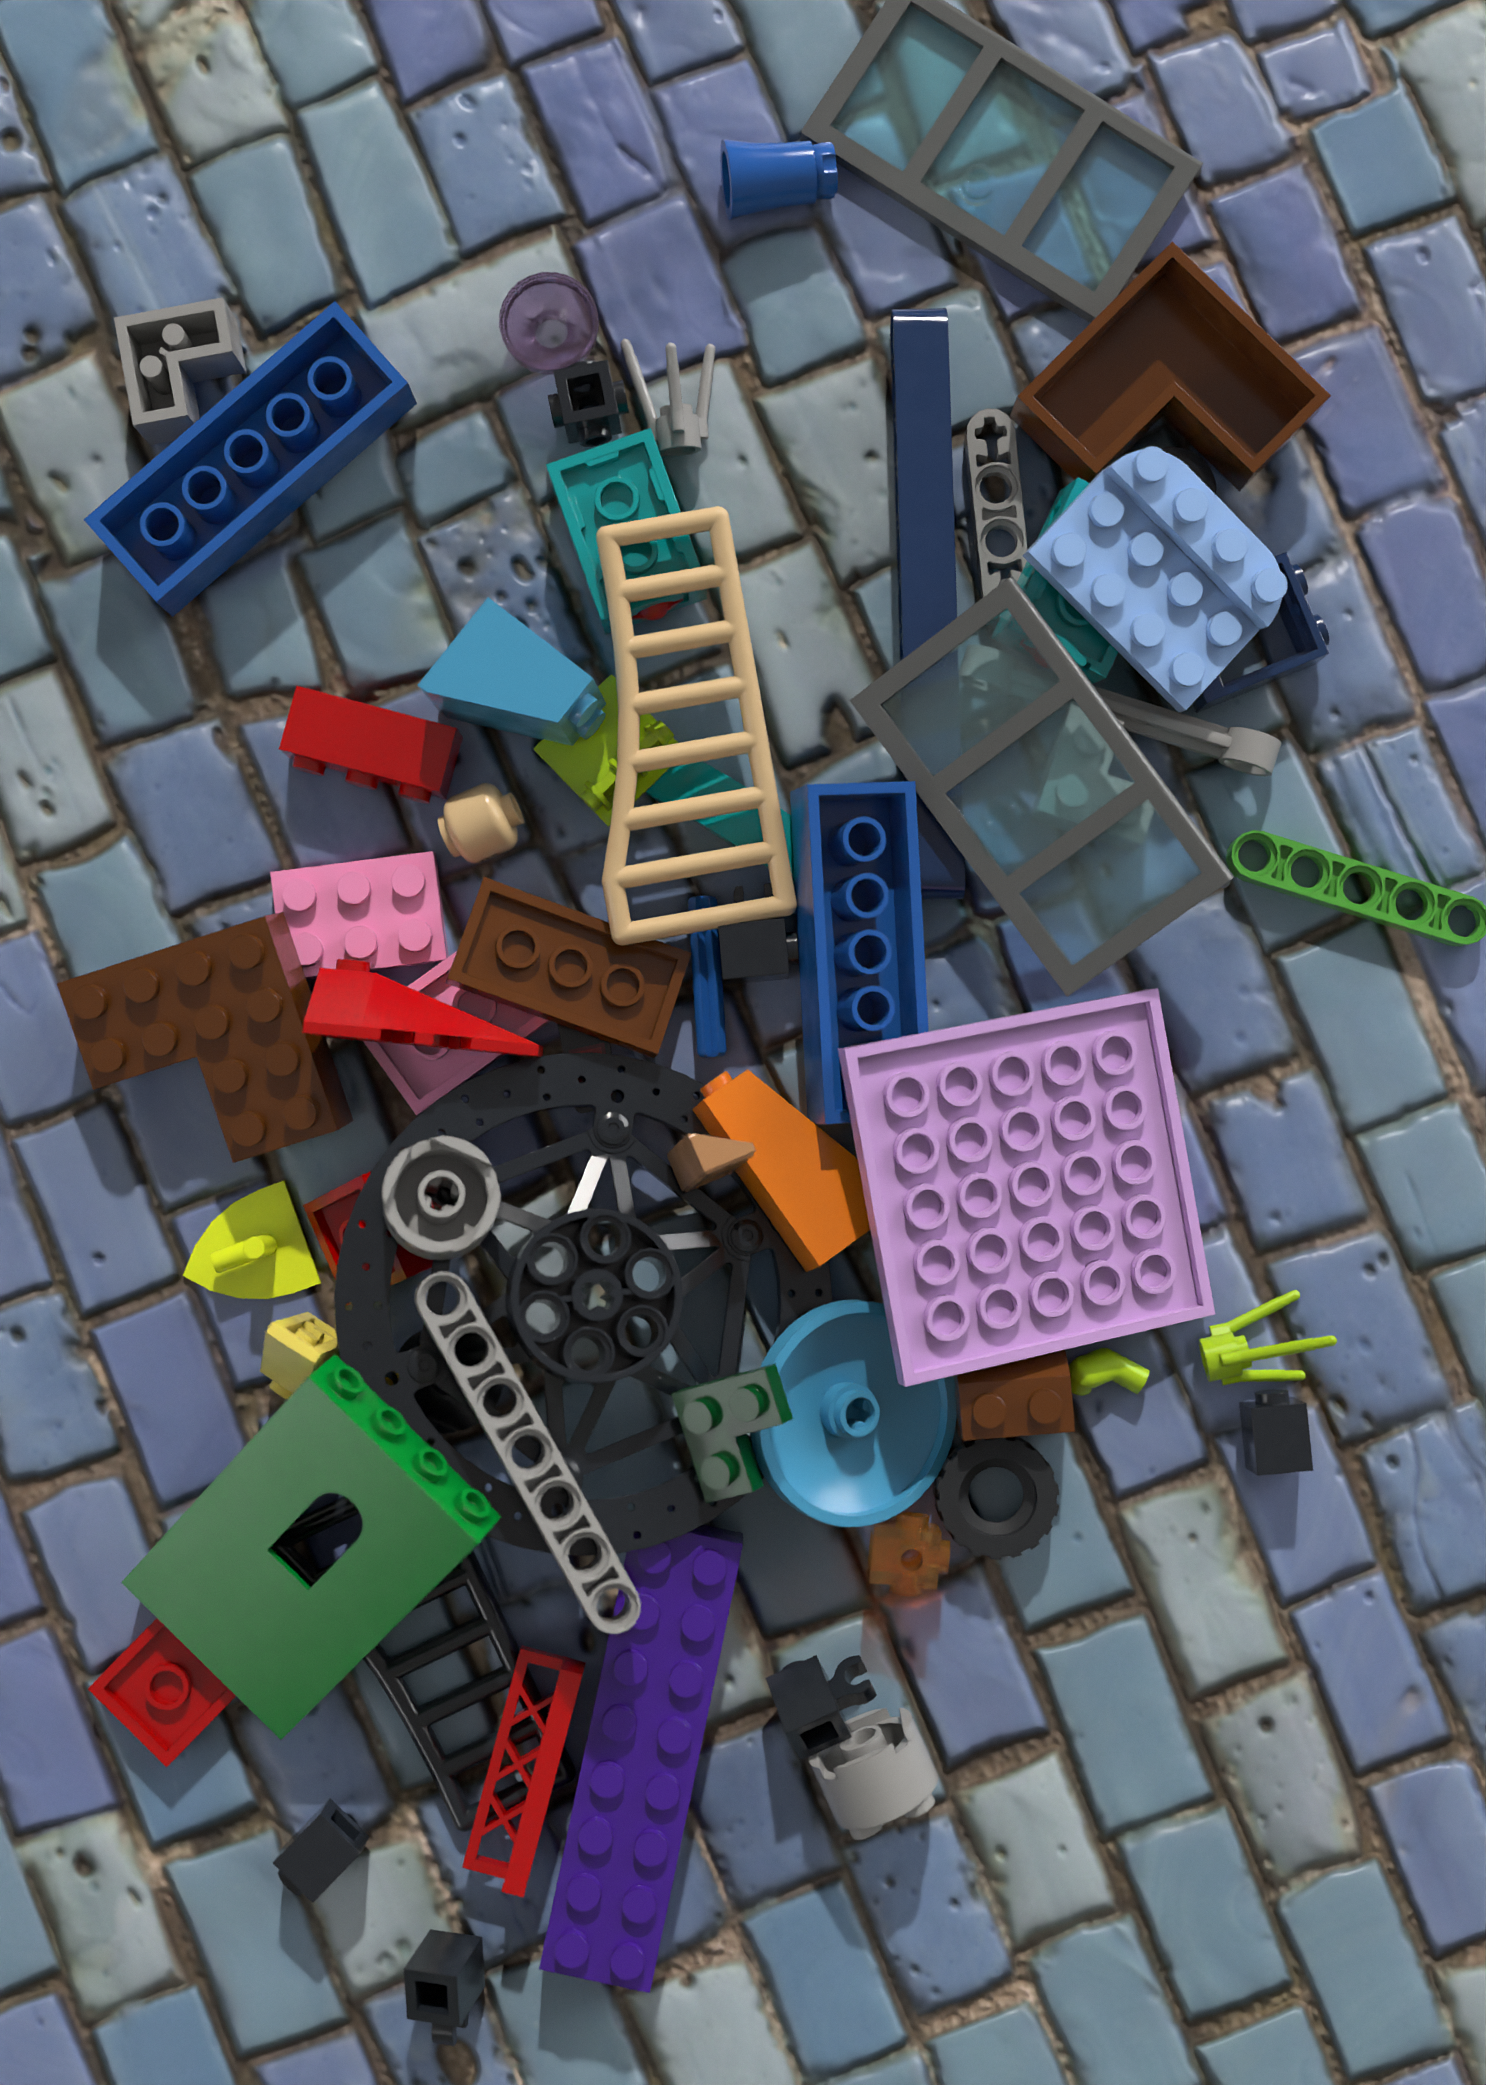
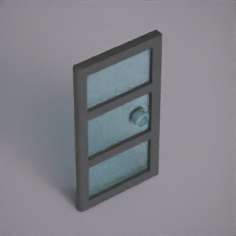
M886 0L800 132V140L811 141L812 145L832 142L837 164L1089 323L1122 292L1193 180L1200 176L1203 165L1198 159L944 0Z
M1013 576L1001 580L998 586L849 700L907 780L915 781L918 795L1067 997L1217 889L1227 887L1231 879L1234 878Z

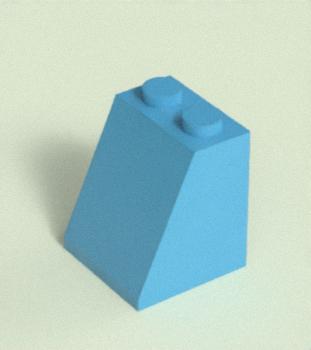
M489 597L418 684L419 688L437 710L447 718L573 746L580 736L585 740L589 739L597 731L605 718L602 708L606 705V702L594 678Z

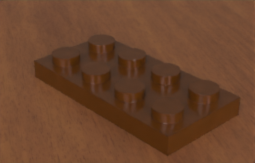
M484 877L449 971L446 984L655 1058L659 1053L691 953L658 940L618 945L612 940L609 922Z

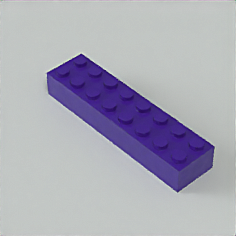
M701 1525L674 1539L651 1547L626 1552L623 1568L638 1593L641 1602L640 1615L636 1623L629 1630L619 1634H609L539 1970L647 1993L651 1991L743 1548V1533ZM638 1531L633 1534L635 1539L639 1537ZM618 1589L613 1617L622 1611L625 1604V1596L620 1589Z

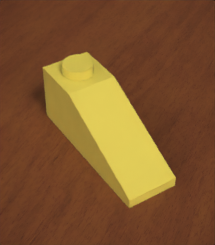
M309 1312L272 1322L265 1332L260 1368L261 1373L272 1379L269 1387L275 1393L288 1400L299 1386L334 1354L340 1358L335 1329Z

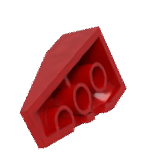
M337 959L336 969L319 968L303 1023V1033L327 1038L530 1057L543 1056L544 1048L539 1044L377 973L370 972V962Z

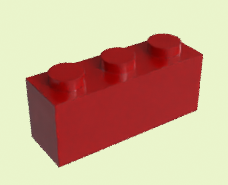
M296 685L279 750L289 758L294 759L292 767L297 770L324 776L326 768L346 773L345 781L350 784L377 790L379 782L399 787L398 796L429 804L431 796L442 799L447 798L463 736L456 727Z

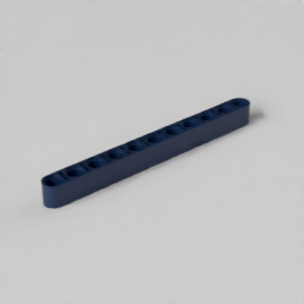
M946 308L891 310L890 350L900 661L957 618L949 331ZM958 648L901 691L902 732L934 775L962 755ZM903 774V782L908 781ZM961 782L950 790L948 794L963 814V785ZM916 792L922 900L964 899L965 857Z

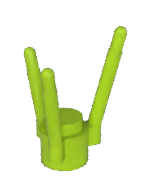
M1292 1290L1228 1322L1209 1326L1211 1337L1199 1339L1198 1344L1208 1381L1221 1380L1222 1386L1238 1382L1302 1381L1306 1377L1302 1370L1242 1369L1252 1368V1361L1335 1346L1337 1338L1329 1335L1249 1349L1244 1335L1234 1337V1332L1297 1301L1300 1298V1292Z

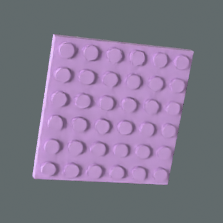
M1158 988L838 1049L898 1384L907 1387L1215 1315Z

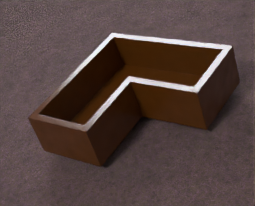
M1172 241L1017 396L1010 418L1074 480L1079 477L1090 483L1102 470L1121 458L1161 417H1164L1240 492L1304 428L1331 395Z
M284 912L262 916L57 983L93 1090L197 1057L233 1163L337 1131L354 1121L326 1037L303 1033V1023L311 999V992Z

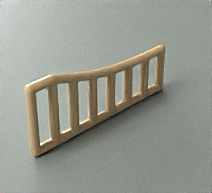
M715 506L603 526L597 531L596 540L607 596L618 700L617 771L611 824L601 881L612 940L618 945H629L718 929V926L739 922L769 920L790 916L796 911L797 901L729 514L725 508ZM709 531L714 565L626 580L620 546ZM719 587L724 614L723 621L634 636L630 602ZM729 643L734 676L639 693L638 658ZM739 699L743 732L639 750L640 715ZM748 753L754 787L634 808L637 775L640 772ZM758 809L763 842L625 866L631 831ZM768 864L773 893L771 897L631 921L626 888Z

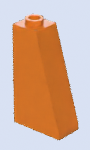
M748 1069L734 1079L725 1071L700 1089L705 1099L692 1110L710 1136L753 1143L756 1149L753 1153L754 1156L735 1171L806 1272L820 1267L870 1230L858 1159Z

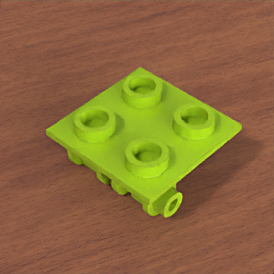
M612 674L598 686L606 702V705L602 708L605 718L597 731L589 739L585 740L580 736L573 746L543 739L533 748L608 827L611 824L618 743L616 678ZM651 714L640 715L639 750L678 743L674 739L675 735L661 720L657 721ZM670 767L638 773L635 802Z

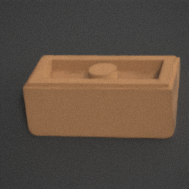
M687 1134L667 1153V1157L681 1190L687 1193L732 1174L754 1156L753 1153L756 1149L753 1143L700 1134Z

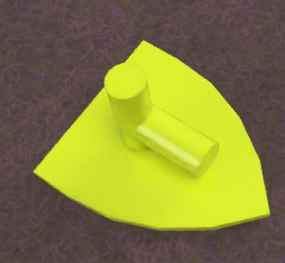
M285 1180L259 1189L235 1201L216 1217L194 1246L183 1276L210 1291L244 1299H270L296 1293L320 1284V1277Z

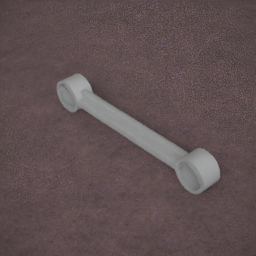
M981 645L967 646L959 671V681L971 688L996 695L1011 694L1031 701L1037 699L1060 681L1054 673L1019 663L1017 658L1006 652ZM1094 686L1117 719L1124 721L1123 727L1125 730L1216 758L1222 765L1242 773L1263 777L1272 775L1281 746V741L1277 738L1253 729L1243 727L1227 728ZM1073 698L1059 710L1067 711L1071 704L1078 707L1079 705Z

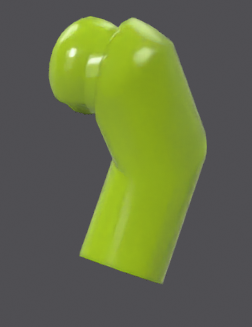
M1099 1348L1080 1355L1069 1364L1072 1393L1078 1396H1085L1091 1392L1092 1388L1110 1381L1138 1394L1145 1385L1150 1370L1109 1348Z

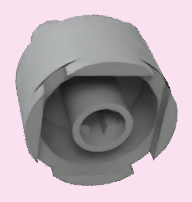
M433 1137L401 1151L387 1170L383 1183L382 1207L387 1228L403 1248L427 1259H454L462 1257L473 1250L488 1235L499 1209L500 1188L491 1163L476 1146L455 1137ZM441 1186L447 1187L451 1190L450 1200L456 1205L454 1207L445 1205L441 1211L432 1209V1199L426 1193L437 1194Z
M887 1708L875 1709L855 1716L846 1721L852 1738L808 1758L837 1824L842 1828L848 1829L853 1839L860 1840L871 1837L882 1828L883 1824L902 1815L908 1818L920 1816L930 1810L935 1804L932 1792L938 1783L939 1775L915 1721L907 1709L899 1708L901 1717H890Z

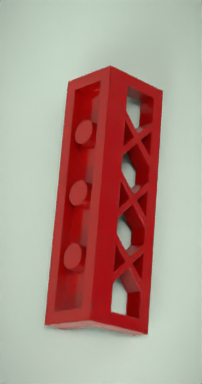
M524 1645L521 1646L462 1865V1868L504 1879L501 1892L519 1897H524L586 1664L584 1661ZM528 1663L560 1671L555 1691L537 1702L534 1701L524 1683ZM521 1695L527 1707L515 1714ZM551 1703L546 1721L540 1709ZM532 1715L543 1734L541 1744L520 1756L509 1737L510 1730L513 1725ZM506 1749L512 1762L501 1768ZM537 1758L533 1774L531 1775L525 1764ZM518 1770L528 1788L526 1800L506 1811L495 1792L496 1783L506 1775ZM492 1805L498 1816L486 1823L489 1809ZM522 1813L517 1830L511 1819ZM502 1824L514 1843L509 1863L478 1855L482 1836Z

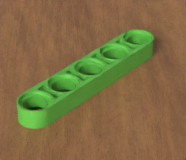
M1252 830L1243 833L1230 843L1226 852L1228 869L1236 878L1244 882L1449 946L1462 947L1476 943L1486 935V906L1482 901L1473 896L1264 831ZM1254 841L1265 848L1267 863L1260 871H1249L1240 863L1238 857L1239 849L1245 842ZM1298 858H1309L1318 866L1319 879L1310 888L1301 887L1292 879L1291 866ZM1350 874H1360L1370 882L1371 895L1363 904H1355L1349 901L1344 894L1343 885ZM1403 890H1412L1422 898L1423 911L1420 917L1414 921L1406 920L1397 912L1395 906L1396 899ZM1456 906L1466 907L1474 915L1475 928L1467 937L1454 934L1449 927L1448 916Z

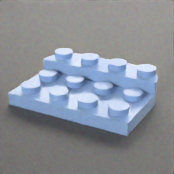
M1153 446L1126 454L1102 470L1022 555L1178 713L1187 710L1255 634L1271 624L1279 610L1282 597L1287 591V579L1280 571L1278 563L1270 550L1184 462Z

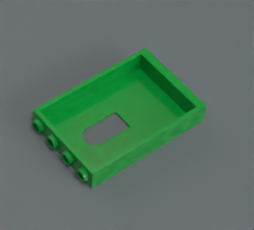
M334 1354L299 1386L121 1583L282 1740L484 1538L501 1516L489 1505V1502L482 1493L473 1489L447 1464L446 1459L439 1451L430 1447L405 1423L404 1418L397 1410L388 1406L364 1383L361 1375L355 1369L346 1365ZM325 1493H337L347 1497L356 1505L362 1516L363 1530L359 1539L310 1587L270 1547L318 1496Z

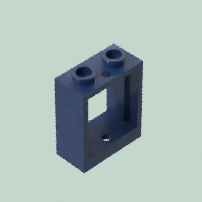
M1287 552L1274 557L1280 571L1287 579V591L1282 597L1278 611L1297 654L1224 684L1218 675L1192 703L1196 713L1316 665L1329 654L1326 646L1330 641L1327 627L1318 614L1313 615L1305 597L1308 594L1305 575L1297 564H1291Z

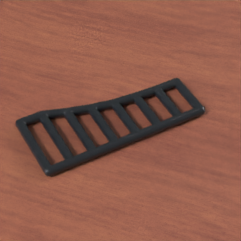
M347 1497L339 1498L296 1519L270 1548L312 1587L336 1562L316 1570L292 1545L359 1514L360 1511ZM473 1549L411 1611L465 1586L479 1616L392 1658H389L379 1643L363 1658L405 1725L432 1776L455 1828L461 1832L472 1830L479 1801L472 1805L469 1804L456 1775L491 1759L498 1730L446 1755L431 1725L510 1688L520 1651ZM489 1636L502 1667L419 1706L403 1677ZM527 1667L524 1683L534 1701L537 1702L542 1699V1696ZM520 1695L519 1702L522 1708L525 1709L527 1706ZM545 1706L540 1711L547 1721L549 1711ZM532 1715L513 1725L509 1734L515 1747L534 1737L537 1738L540 1745L543 1736ZM565 1745L552 1791L570 1783L576 1775L575 1766ZM521 1780L496 1792L507 1811L526 1800L528 1788L525 1782ZM492 1805L490 1806L486 1823L498 1816Z

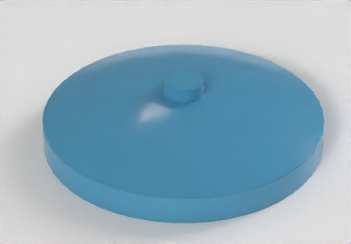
M866 1300L835 1301L809 1311L788 1326L769 1349L760 1366L764 1367L776 1363L793 1416L792 1420L782 1425L750 1433L753 1451L763 1476L776 1494L790 1507L823 1523L841 1527H863L886 1521L900 1514L916 1502L931 1486L938 1476L951 1448L957 1418L954 1377L949 1376L907 1387L898 1384L883 1303Z

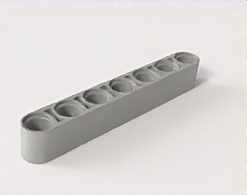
M437 1272L426 1276L415 1290L414 1303L417 1312L584 1613L598 1629L606 1633L619 1634L629 1630L636 1623L640 1615L641 1602L638 1593L470 1290L460 1277L452 1273ZM439 1281L451 1284L458 1296L455 1308L445 1315L432 1313L425 1301L429 1287ZM474 1332L484 1340L485 1354L477 1364L464 1366L455 1357L454 1345L463 1334ZM498 1383L506 1384L513 1394V1404L510 1410L500 1416L489 1415L484 1410L482 1404L486 1390ZM534 1435L541 1445V1454L538 1460L527 1467L516 1465L511 1456V1448L514 1442L521 1436ZM554 1486L564 1487L569 1495V1504L566 1510L556 1517L543 1515L540 1509L542 1494L548 1488ZM583 1537L594 1539L597 1546V1554L594 1561L585 1567L570 1565L568 1552L571 1545L577 1539ZM610 1589L622 1590L625 1596V1604L622 1611L611 1618L599 1616L597 1601L600 1595Z

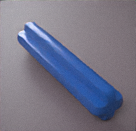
M696 896L688 901V911L718 906L717 899L714 896ZM719 929L690 933L697 1053L702 1058L722 1057L727 1052Z

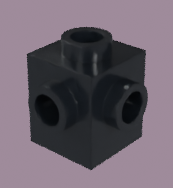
M608 360L598 362L581 361L573 363L566 368L553 371L558 393L547 395L554 428L565 426L569 444L580 442V445L583 447L599 446L611 441L612 435L622 433L619 415L629 413L623 380L612 382ZM588 405L596 406V407H592V408L583 409L584 407H586V406H588Z

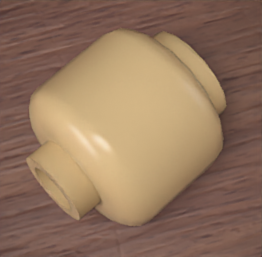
M482 783L448 798L443 807L444 815L438 817L439 830L450 853L456 858L462 856L471 863H480L513 849L518 840L516 826L524 823L522 811L514 795L508 793L503 796L496 786L489 783Z

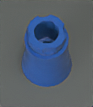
M721 141V184L728 220L760 211L815 204L816 199L835 198L838 190L836 153L832 142L812 145L811 141L787 143Z

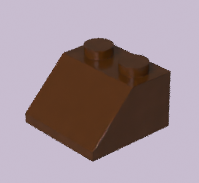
M1065 1350L953 1376L957 1412L956 1430L963 1441L1075 1432L1071 1377Z

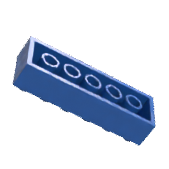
M334 301L90 513L84 521L151 597L173 617L411 410L417 402L408 382Z
M915 781L807 784L790 792L807 1118L815 1124L851 1123L838 1049L929 1032Z

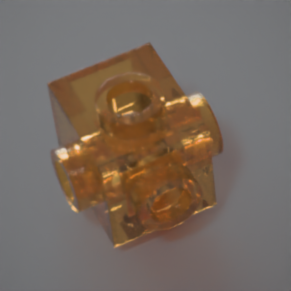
M903 1511L896 1515V1520L888 1519L871 1525L866 1571L869 1583L889 1585V1592L903 1596H921L923 1588L937 1590L938 1574L948 1573L950 1540H941L942 1532L938 1524L929 1523L930 1516L918 1512ZM909 1549L917 1550L912 1557H901Z

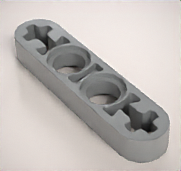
M990 408L977 412L971 418L964 435L980 600L995 589L1001 581L1000 571L990 575L988 574V568L1003 570L1018 565L1019 572L1010 570L1008 578L1013 576L1017 582L1027 562L1022 555L1028 550L1015 428L1012 420L1006 413ZM985 424H991L994 433L1003 434V437L998 438L995 445L996 462L977 467V462H986L988 453L986 441L984 439H976L975 436L981 434ZM1002 459H1007L1008 464L1000 463L998 461ZM991 476L1004 479L1010 489L1009 498L998 504L986 501L981 495L980 483L985 478ZM997 529L1009 532L1015 540V551L1006 557H997L991 554L985 544L987 534ZM1002 615L996 618L995 621L999 622Z

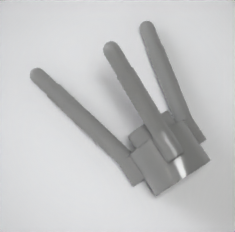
M623 339L620 344L625 362L644 414L647 428L652 430L660 455L684 456L701 451V440L709 438L707 416L714 371L715 346L707 344L705 347L696 414H693L692 405L682 403L676 345L674 343L666 345V369L670 404L660 408V417L657 418L630 340Z

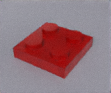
M158 1618L88 1688L166 1768L236 1697Z

